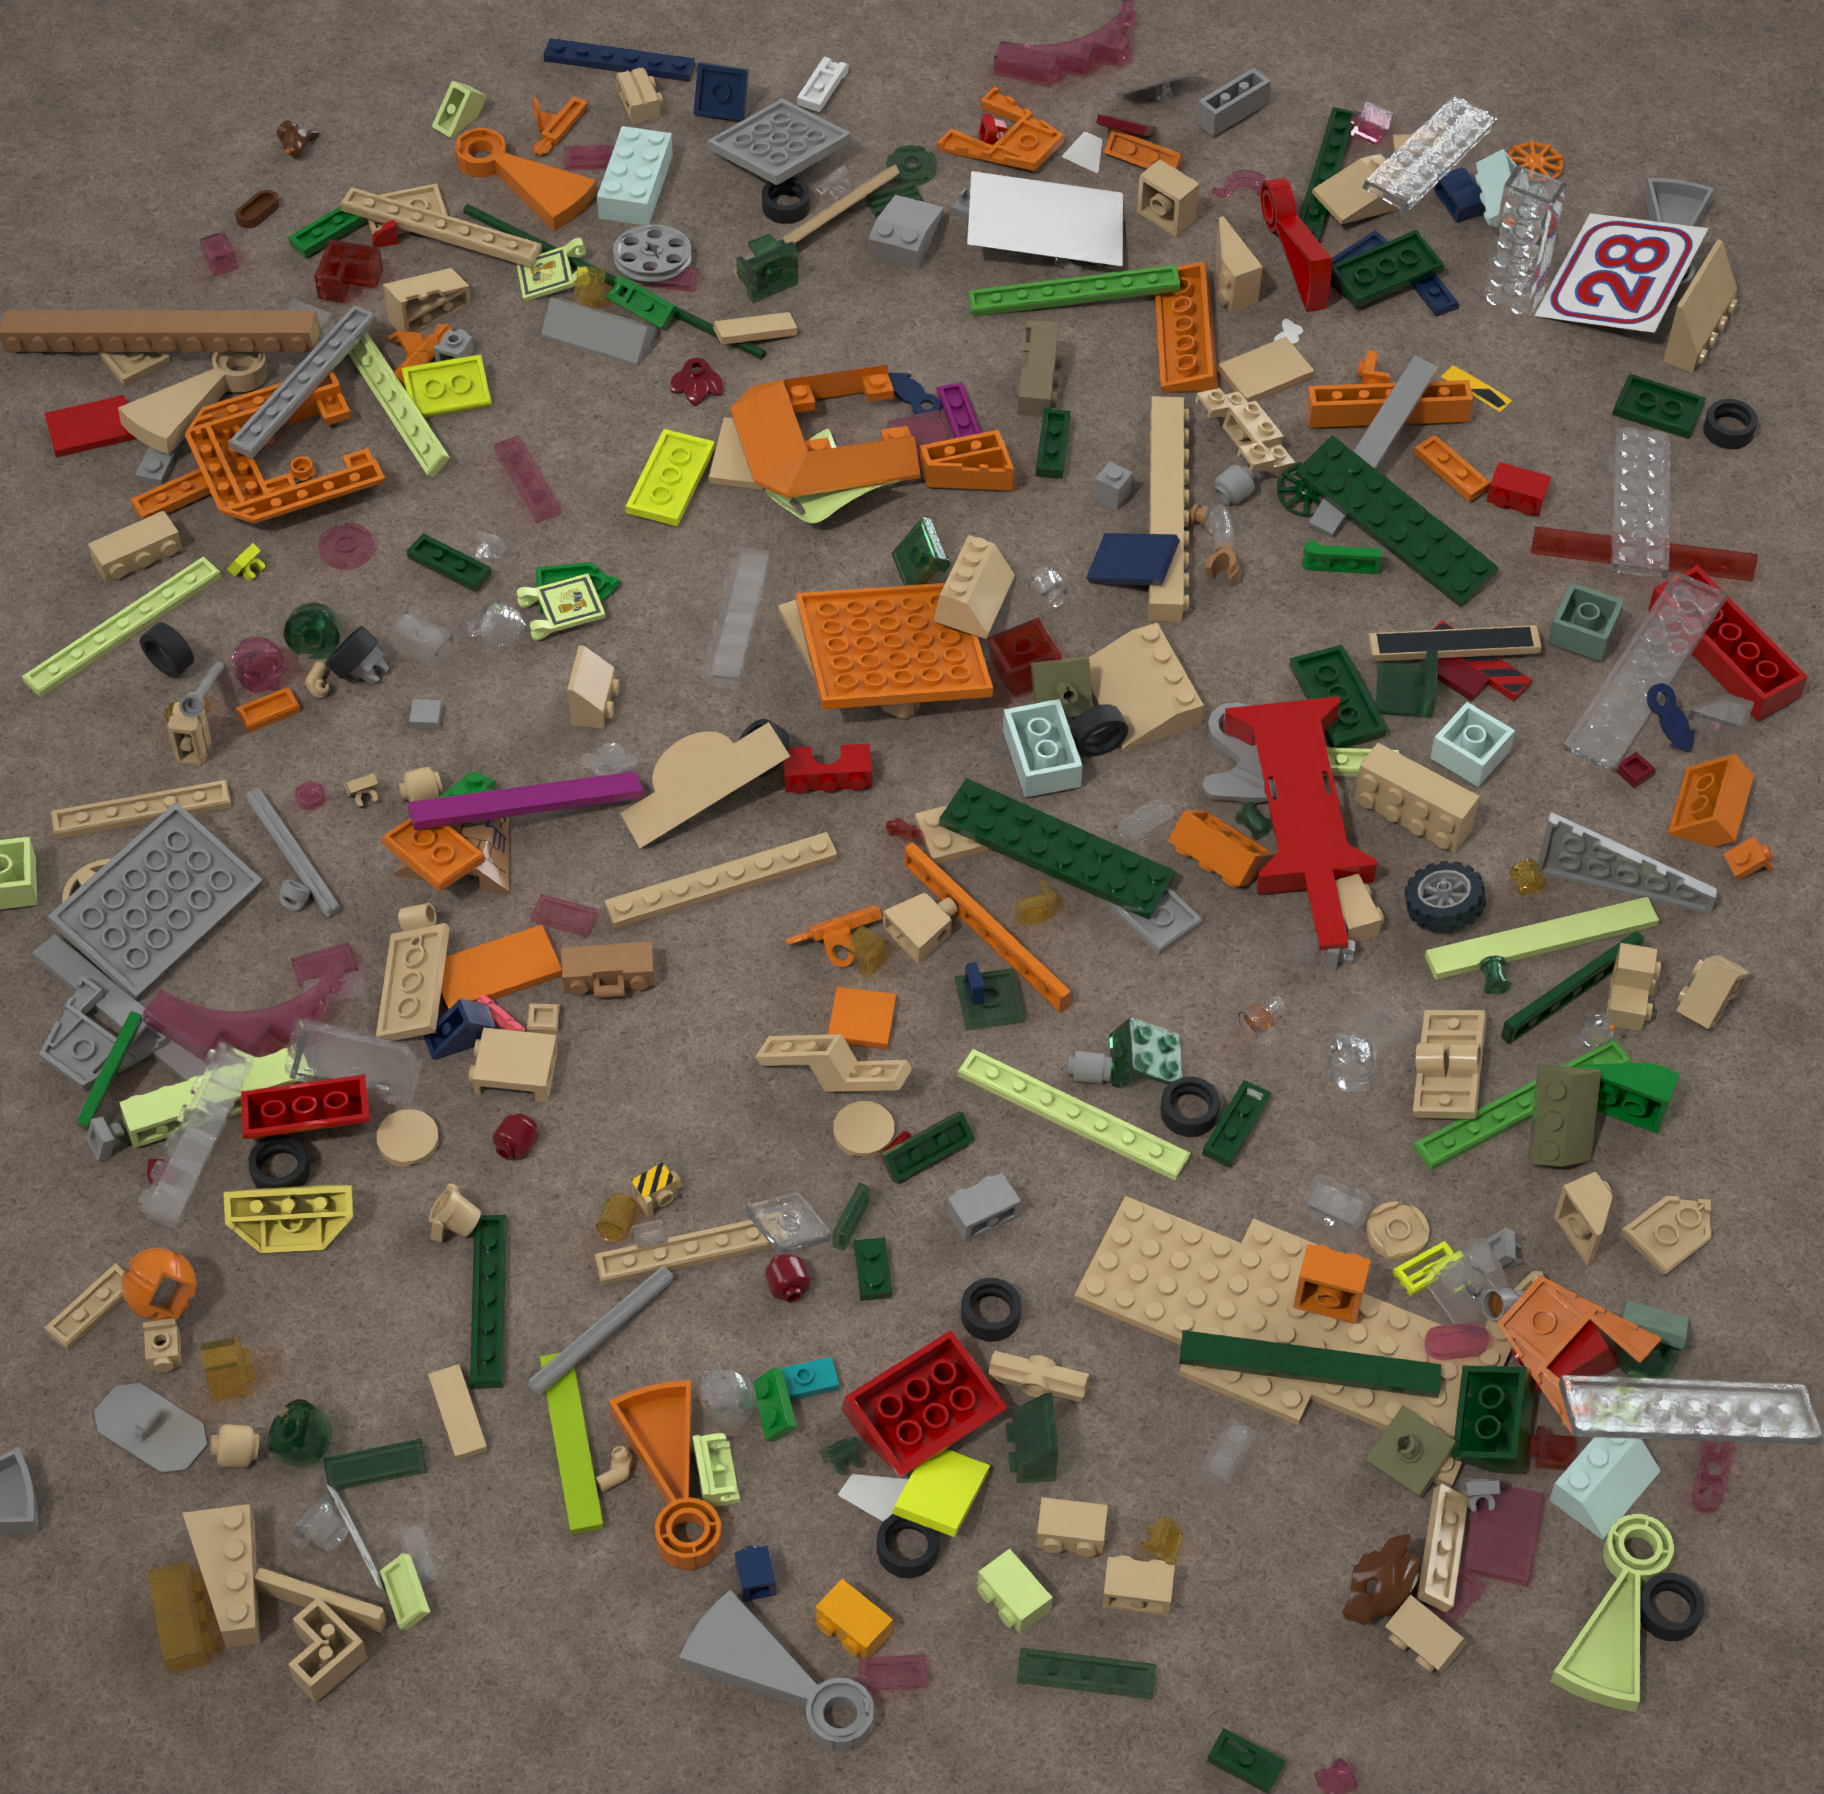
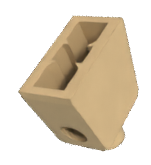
M922 893L883 911V928L920 964L950 937L952 921L950 917L957 913L958 909L954 901L949 897L937 904L928 894Z

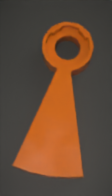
M486 128L471 129L460 135L455 142L456 163L463 173L480 178L497 174L554 232L581 214L597 195L595 179L507 154L505 140L495 130ZM478 151H487L491 153L489 156L484 158H475L471 156L472 154Z
M691 1380L649 1385L609 1400L611 1415L667 1503L658 1514L655 1522L656 1545L659 1554L669 1565L676 1568L692 1570L706 1566L720 1551L722 1526L714 1507L701 1499L690 1498ZM684 1522L697 1523L704 1530L698 1540L687 1543L676 1539L673 1532L678 1525Z

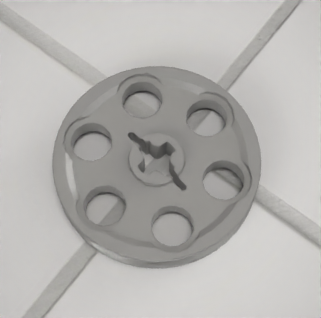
M643 225L627 230L617 238L613 246V259L616 268L623 275L644 282H659L674 278L688 268L692 259L691 243L686 235L675 228L664 225ZM651 236H660V238H657V239H652V238H649V237H651ZM627 243H636V245H634V246H628V245H625V244H627ZM674 244L682 245V246L677 247V248L671 247V245H674ZM625 259H633L634 261H632V262H625V261H623V260H625ZM672 260L679 261L678 263H675V264L668 263L669 261H672ZM655 268L653 271H646L644 269Z

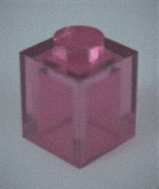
M1365 101L1360 110L1356 108L1351 117L1350 123L1353 124L1350 134L1378 146L1389 129L1393 113Z
M224 231L199 239L202 256L213 277L238 269L235 251Z

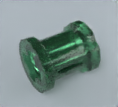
M1249 802L1238 811L1235 821L1238 824H1243L1252 833V838L1257 841L1271 831L1273 828L1272 820L1265 818L1257 810L1258 807L1254 802Z
M1494 955L1480 961V971L1484 973L1485 977L1484 992L1489 995L1506 993L1510 989L1511 983L1505 974V958Z

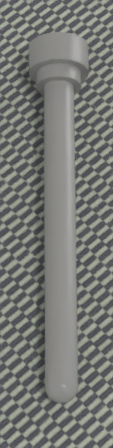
M215 662L196 690L186 693L180 700L179 708L183 715L193 718L202 712L205 707L204 697L224 670L222 662Z

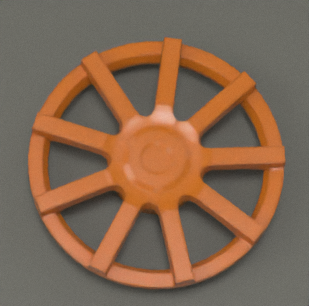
M1529 140L1528 143L1514 145L1508 153L1514 162L1524 163L1518 166L1521 171L1525 169L1529 172L1527 182L1536 181L1537 184L1549 183L1562 173L1564 165L1563 156L1553 149L1549 143L1545 145ZM1530 148L1531 154L1527 153L1523 149ZM1535 148L1543 149L1538 154L1535 152ZM1517 152L1523 157H1513V155ZM1547 152H1549V153H1551V154L1553 155V156L1543 157ZM1558 161L1559 166L1547 162ZM1544 167L1554 170L1556 174L1550 177ZM1541 173L1544 180H1532L1533 175Z

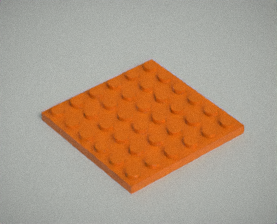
M945 583L796 593V606L822 710L978 699L993 696V686L978 636L933 621L940 593Z

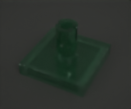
M922 517L891 553L903 586L927 584L938 570L946 572L950 566V559H948V555L943 551L932 520Z

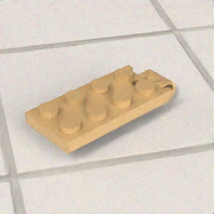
M431 903L409 906L399 910L398 919L403 932L393 933L390 936L376 1038L381 1043L436 1032L450 927L445 923L435 925L436 912Z

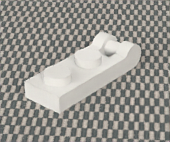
M824 57L798 95L797 105L820 112L841 79L847 75L849 64L844 62L835 63L833 59Z

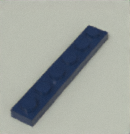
M549 38L544 52V62L615 72H631L634 69L643 67L648 76L690 82L695 67V58Z

